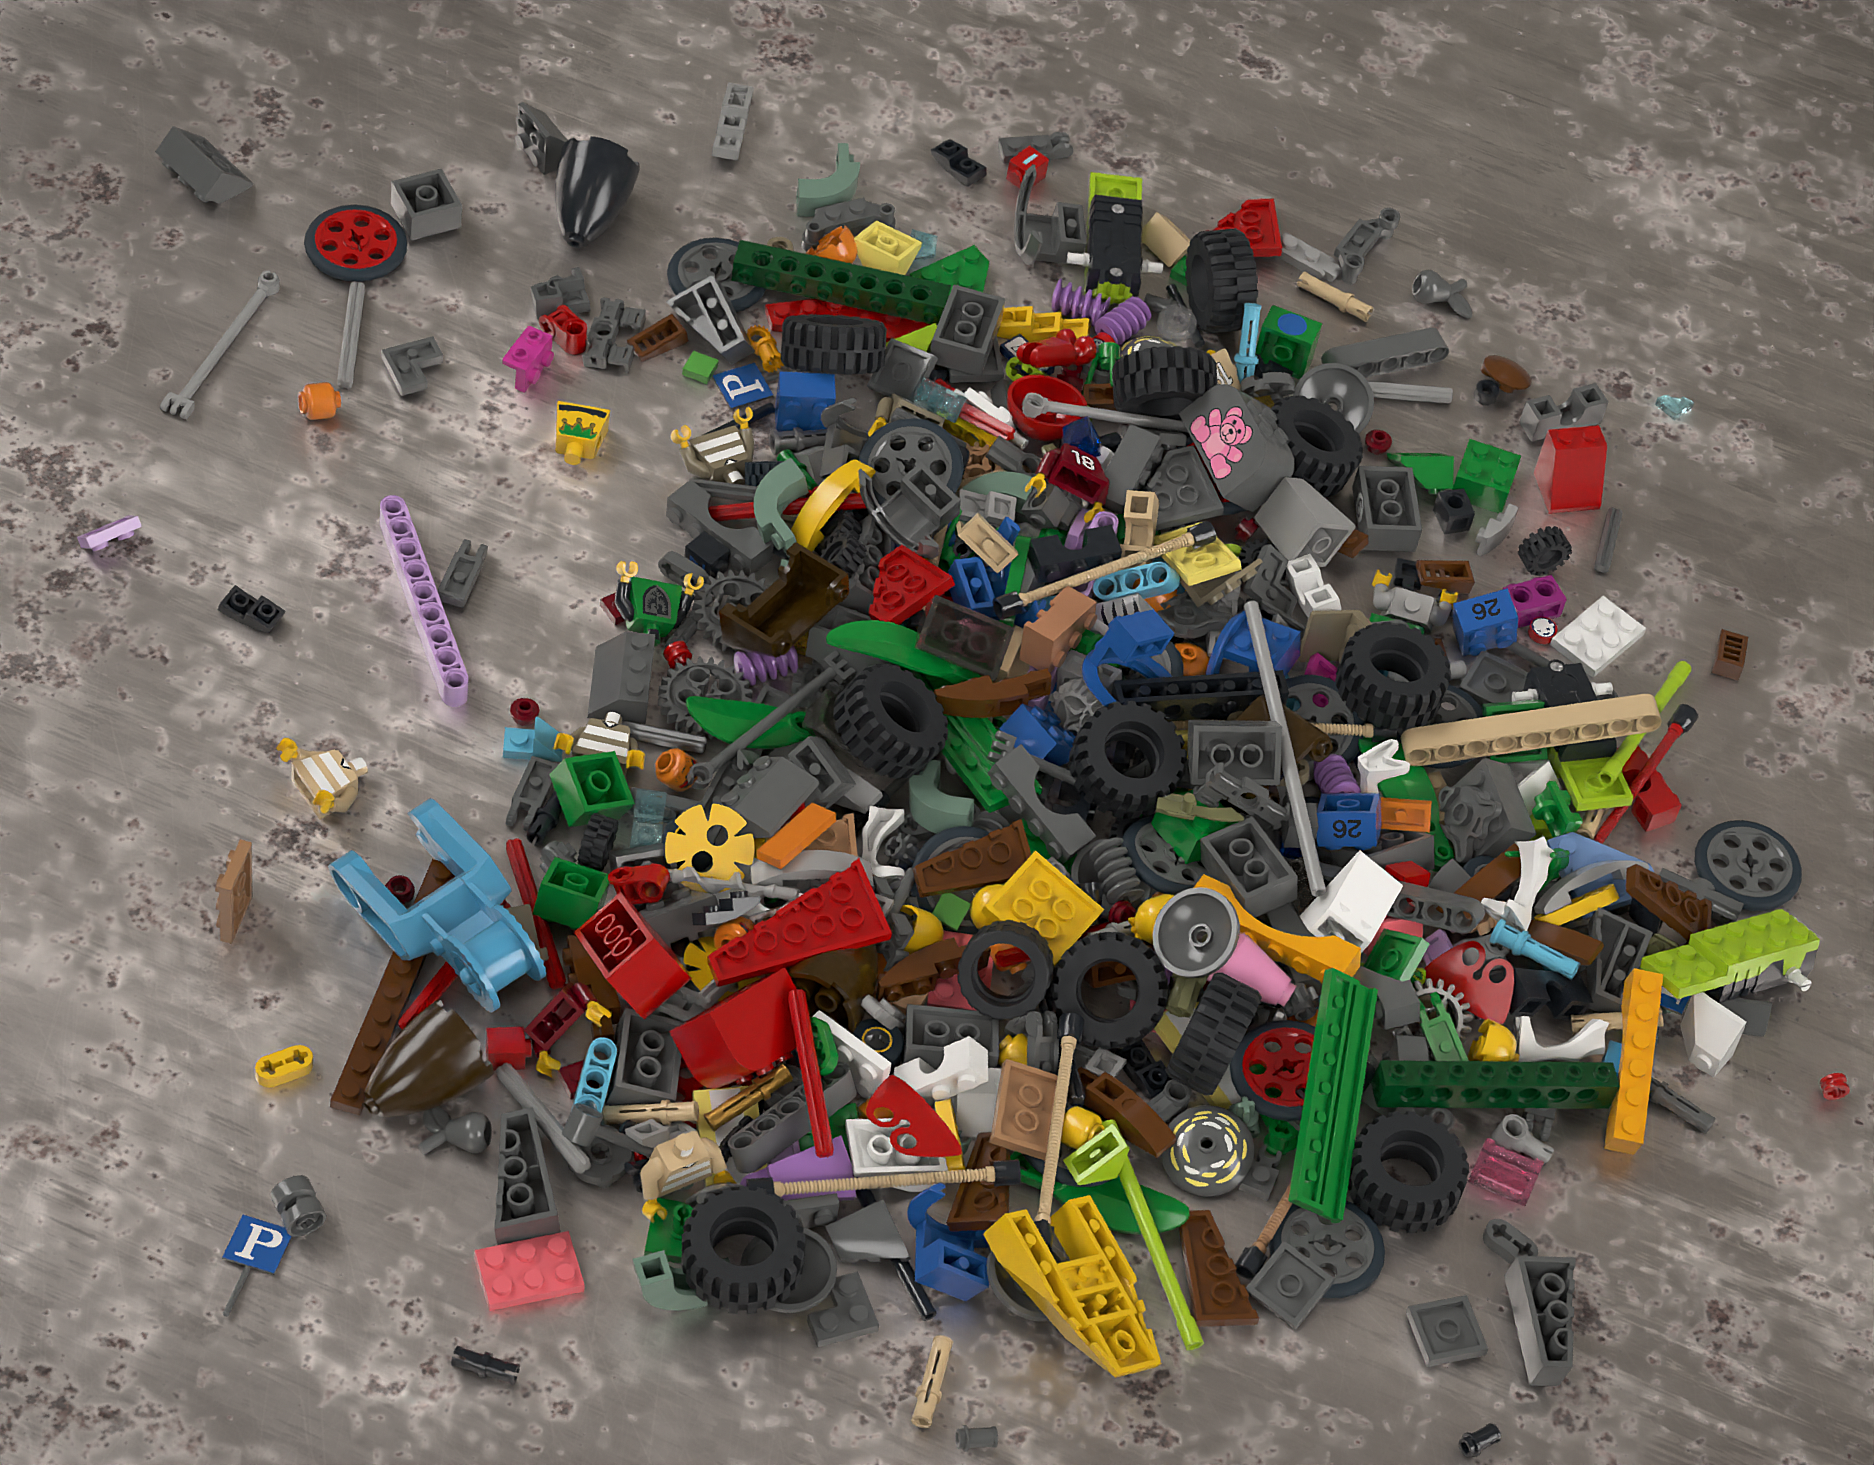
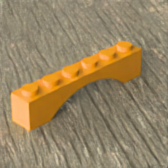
M1205 874L1193 887L1209 888L1225 896L1237 912L1240 933L1248 935L1273 961H1279L1292 967L1298 973L1313 977L1322 984L1326 969L1335 968L1353 977L1360 968L1361 948L1335 935L1324 937L1298 936L1271 928L1255 919L1241 906L1230 886Z
M1634 968L1624 981L1621 1005L1623 1021L1622 1048L1617 1077L1620 1088L1612 1102L1608 1116L1604 1149L1634 1155L1644 1143L1664 974Z

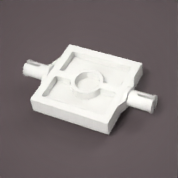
M958 388L954 390L952 396L1015 429V437L1008 442L1018 446L1021 450L1026 448L1029 441L1017 433L1016 427L1012 422V415L1002 406L997 408L992 404V400L982 391L977 393L972 388H969L963 393Z

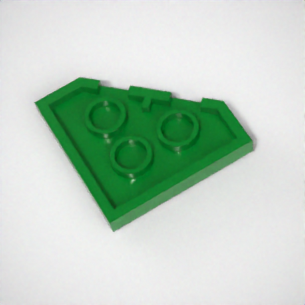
M972 245L911 272L910 276L951 285L950 293L953 285L983 292L990 261L975 245Z

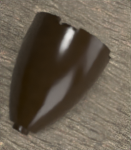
M876 944L858 949H839L808 957L787 969L796 989H802L806 994L810 1018L820 1010L851 1034L855 1032L866 1013V1010L861 1006L862 1000L868 995L873 996L878 976Z
M441 1000L434 1001L411 1020L390 1043L379 1059L364 1091L366 1099L363 1103L373 1116L378 1114L382 1118L399 1117L433 1109L466 1094L493 1076V1066L489 1060L483 1061V1053L479 1047L481 1043L475 1034L453 1009L448 1012L442 1008L443 1003Z

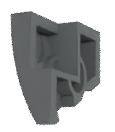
M580 267L573 268L572 275L566 278H561L557 275L550 278L547 282L531 286L532 301L537 319L542 315H550L562 304L566 305L574 314L590 311V301L585 290L584 278Z
M883 1199L825 1226L842 1263L857 1262L862 1259L870 1262H881V1258H900L901 1262L911 1259Z

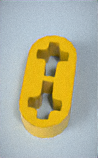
M295 1045L260 1058L255 1066L256 1081L263 1087L271 1088L306 1076L313 1068L312 1051L304 1045ZM294 1058H299L304 1063L299 1064L297 1061H294ZM269 1068L271 1071H275V1074L270 1075L268 1072H264V1069Z

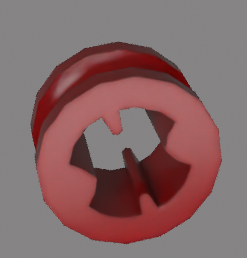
M684 641L673 642L663 651V656L672 669H676V663L685 666L686 660L688 658L692 659V653Z
M1832 1073L1820 1080V1086L1823 1089L1822 1092L1825 1099L1837 1100L1849 1094L1850 1088L1846 1084V1075Z

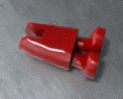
M1061 329L1055 337L1020 345L1016 351V356L1020 362L1031 364L1034 368L1069 367L1070 365L1084 366L1095 358L1096 344L1090 336H1082L1076 340V335L1071 329Z

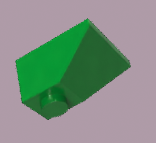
M1387 453V459L1396 467L1412 468L1415 484L1421 488L1428 489V494H1438V492H1443L1444 489H1453L1454 456L1442 453Z

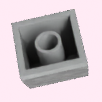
M1290 477L1283 478L1254 517L1277 550L1285 558L1291 561L1311 554L1320 567L1327 566L1356 527L1352 521L1304 479Z

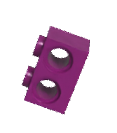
M1552 575L1541 578L1535 577L1529 581L1518 584L1512 583L1503 587V589L1508 588L1518 615V628L1530 625L1531 621L1536 617H1547L1549 619L1561 617L1567 601Z

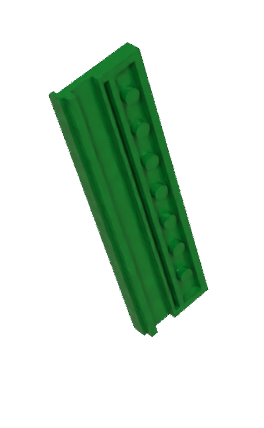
M899 665L900 670H908L913 673V677L917 680L921 679L925 683L924 686L929 691L932 690L933 693L934 690L940 689L945 685H954V683L945 680L943 677L924 674ZM943 714V716L947 717L948 736L945 746L941 750L942 754L988 814L1010 805L1009 799L1001 790L994 787L988 775L989 770L995 764L987 759L988 753L992 751L1001 754L991 749L992 742L998 741L1004 744V742L995 738L996 731L998 730L987 717L971 718ZM1035 779V792L1039 795L1042 793V786Z
M1330 968L1324 971L1288 1202L1329 1219L1335 1224L1340 1223L1344 1216L1378 989L1374 987L1369 989L1361 985L1359 980L1335 968Z

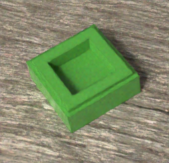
M693 351L683 367L682 375L708 384L718 367L719 360Z
M945 893L940 896L932 914L941 921V924L956 932L971 904L952 893Z

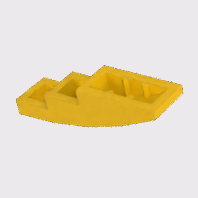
M1033 306L1004 308L997 337L1011 339L1021 334L1028 342H1034L1055 337L1061 329H1071L1075 333L1077 340L1082 336H1090L1091 324L1089 318L1063 319L1061 312L1034 313Z

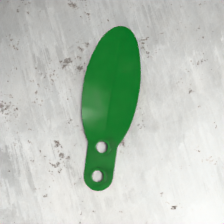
M878 620L855 621L832 629L826 636V642L831 646L876 657L924 674L943 677L954 684L989 675L993 682V676L986 666L963 659L959 655L951 654L926 636L895 623Z
M689 696L686 699L687 709L697 724L712 736L728 744H732L778 708L754 702ZM797 711L786 715L746 748H779L804 741L809 736L822 737L827 743H835L840 739L841 733H837L835 727L837 720L833 719L831 722H828L826 716L819 719L816 718V712L808 714L805 711Z
M1365 736L1363 739L1358 740V746L1362 754L1382 743L1372 742V738H1365ZM1398 742V750L1392 758L1406 761L1402 744ZM1410 765L1408 773L1379 782L1378 788L1384 798L1432 801L1430 833H1425L1434 836L1435 869H1432V871L1438 872L1452 858L1454 859V853L1439 824L1440 817L1436 794L1424 767Z
M1014 1151L1010 1156V1160L1018 1159L1020 1167L1026 1169V1171L1021 1169V1182L1041 1190L1043 1175L1035 1170L1020 1152ZM1119 1176L1102 1185L1093 1187H1074L1055 1182L1053 1197L1060 1204L1064 1205L1070 1199L1090 1195L1110 1230L1128 1234H1142ZM1139 1184L1158 1233L1175 1229L1188 1220L1190 1211L1187 1205L1171 1196Z

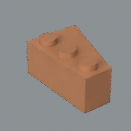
M1069 586L1064 588L1050 601L1049 605L1051 607L1047 612L1041 609L1036 615L1039 618L1034 623L1027 621L1024 624L1019 659L1038 670L1048 668L1050 673L1055 667L1060 668L1070 648L1075 649L1081 641L1083 632L1086 629L1090 630L1097 620V615L1095 614L1097 602Z

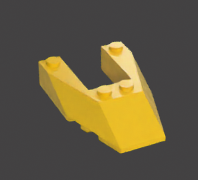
M1090 1195L1068 1200L1050 1217V1224L1055 1227L1054 1234L1070 1261L1056 1263L1027 1209L1004 1214L983 1233L998 1262L1065 1339L1112 1376L1117 1378L1155 1368L1161 1364L1152 1329L1146 1328L1142 1315L1146 1311L1143 1299L1138 1300L1135 1291L1136 1275Z

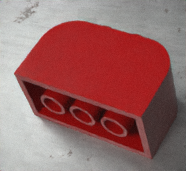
M621 892L574 932L606 980L644 1020L692 979L666 942Z
M785 967L744 986L669 1031L688 1069L699 1083L713 1089L721 1088L734 1081L738 1086L754 1077L752 1073L754 1072L757 1076H761L774 1069L772 1062L775 1061L776 1065L793 1057L791 1051L797 1048L788 996L790 991L797 989Z

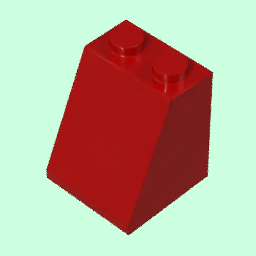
M1599 425L1549 429L1547 431L1533 474L1549 514L1597 510L1601 508L1607 443Z

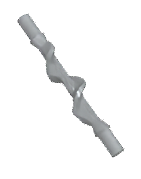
M686 867L683 870L676 868L674 870L668 869L670 873L669 882L681 883L682 881L698 883L710 894H716L726 887L748 891L749 897L760 896V899L768 897L793 901L799 897V889L781 887L776 884L762 886L742 883L739 872H734L729 880L702 877L694 867Z

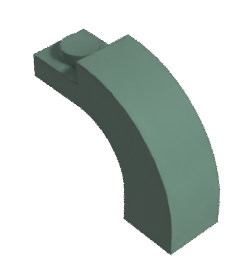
M838 143L835 173L822 179L798 178L796 192L797 216L814 217L815 209L852 200L857 189L860 162H854V155L849 154L848 143Z
M792 458L775 466L764 476L757 487L753 503L758 531L764 544L772 540L778 550L783 549L785 553L796 542V538L781 518V515L791 502L809 493L806 477Z
M1004 471L980 476L967 483L961 489L983 495L993 491L1017 497L1015 512L1023 514L1021 509L1034 486H1031L1026 493L1025 486L1033 477L1022 473ZM959 520V521H961L964 525L968 522V521H964V520ZM955 528L956 538L958 536L957 528Z
M931 760L926 765L924 771L921 770L919 775L910 777V812L915 821L923 828L937 834L952 827L973 826L974 799L950 796L939 791L940 761Z
M664 1250L633 1259L634 1270L643 1297L650 1305L664 1310L676 1311L708 1306L707 1300L704 1302L696 1296V1288L693 1290L688 1286L686 1274L683 1273L682 1268L669 1266ZM729 1257L723 1259L730 1263Z

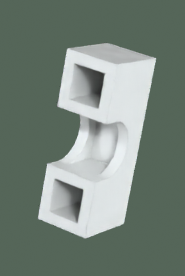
M1311 554L1288 561L1285 570L1289 589L1298 598L1297 602L1308 619L1312 611L1342 610L1339 597L1330 584L1324 585L1320 568Z
M968 1036L944 1047V1059L937 1070L921 1058H916L895 1067L894 1076L905 1081L929 1105H932L937 1101L949 1099L954 1095L988 1082V1050Z

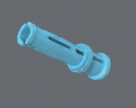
M1244 304L1239 353L1234 357L1237 377L1240 383L1243 379L1254 375L1255 365L1258 364L1259 360L1258 356L1255 355L1260 309L1262 307L1259 304ZM1252 320L1250 341H1248L1249 326ZM1246 366V374H1245V376H1243V375H1244V367Z
M1500 919L1491 934L1490 943H1498L1512 950V954L1515 956L1522 954L1570 980L1574 978L1579 969L1580 962L1568 958L1558 951L1530 938L1529 932L1525 930L1521 932L1507 925L1506 920Z

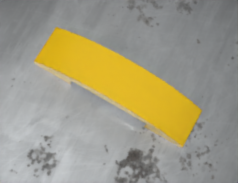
M854 459L829 475L807 500L792 526L791 531L795 535L796 542L812 552L824 538L820 529L852 490L860 493L859 469L861 468L870 478L876 473L875 469Z

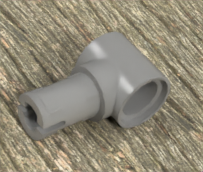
M1516 1114L1506 1116L1491 1135L1492 1143L1498 1150L1503 1152H1510L1512 1150L1518 1153L1523 1152L1543 1166L1546 1165L1552 1156L1551 1154L1554 1152L1552 1147L1533 1137L1532 1133L1528 1131L1526 1121Z

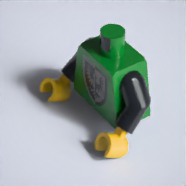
M620 561L616 566V571L621 575V579L617 580L615 606L622 618L625 619L626 627L629 631L655 634L654 647L660 645V637H666L672 629L678 628L688 615L695 598L693 592L703 586L704 578L699 576L696 585L692 586L690 579L693 573H688L683 580L686 589L682 591V586L634 577L638 572L637 563L631 561L629 570L626 572V561Z

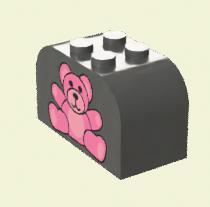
M1220 384L1207 390L1203 396L1197 398L1179 413L1223 498L1250 512H1254L1268 500L1284 477H1292L1294 457L1287 444L1288 437L1277 426L1275 413L1262 402L1233 386Z

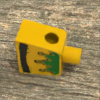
M558 401L555 451L558 454H564L566 463L578 465L581 458H595L609 429L610 410Z

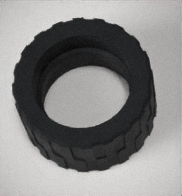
M1013 920L995 921L988 926L982 927L970 939L958 964L959 974L957 977L963 997L965 996L968 1004L978 1010V1013L996 1020H1013L1014 1018H1021L1027 1015L1031 1010L1033 1011L1045 997L1054 972L1052 950L1049 949L1046 939L1035 928L1027 926L1026 923ZM995 944H1010L1020 948L1029 956L1034 965L1035 974L1032 984L1025 992L1014 996H1005L993 992L983 983L977 968L981 954L988 947Z

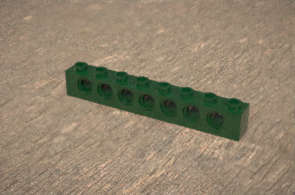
M745 240L739 241L733 261L731 281L928 324L936 323L937 326L949 298L951 287L948 284Z
M1380 1060L1371 1081L1376 1107L1609 1109L1620 1088L1613 1062Z

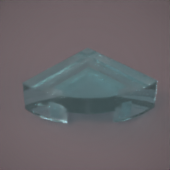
M1669 395L1658 397L1655 403L1657 407L1673 420L1691 410L1694 404L1693 401L1686 397H1681L1680 399L1669 397Z

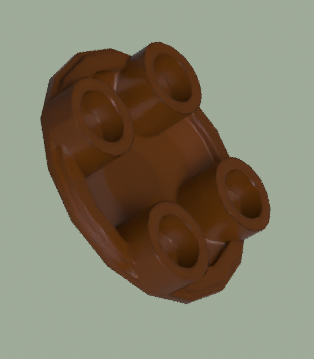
M1489 355L1484 359L1480 371L1485 376L1491 377L1500 383L1499 388L1502 391L1512 394L1514 390H1524L1531 386L1532 380L1530 375L1515 361L1498 355Z

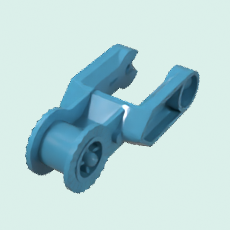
M429 798L407 814L419 828L415 834L418 840L433 858L441 861L455 875L453 879L406 909L373 874L365 861L355 851L350 850L329 864L328 868L335 884L349 904L402 960H411L433 952L437 956L441 955L455 970V973L460 977L461 983L467 987L468 992L474 996V999L482 1007H485L486 1011L491 1013L500 1008L497 996L498 991L525 973L532 979L539 981L546 976V967L544 966V961L540 958V952L535 949L534 942L529 939L528 933L516 921L515 916L511 915L507 909H504L503 905H500L511 893L512 889L490 855L434 799Z

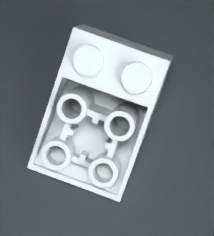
M1359 851L1327 885L1326 893L1316 897L1300 915V918L1307 929L1316 937L1335 935L1360 947L1362 953L1373 940L1403 885L1362 851Z

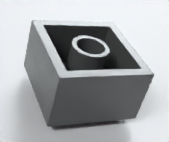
M442 168L391 181V205L410 240L461 228L462 204Z

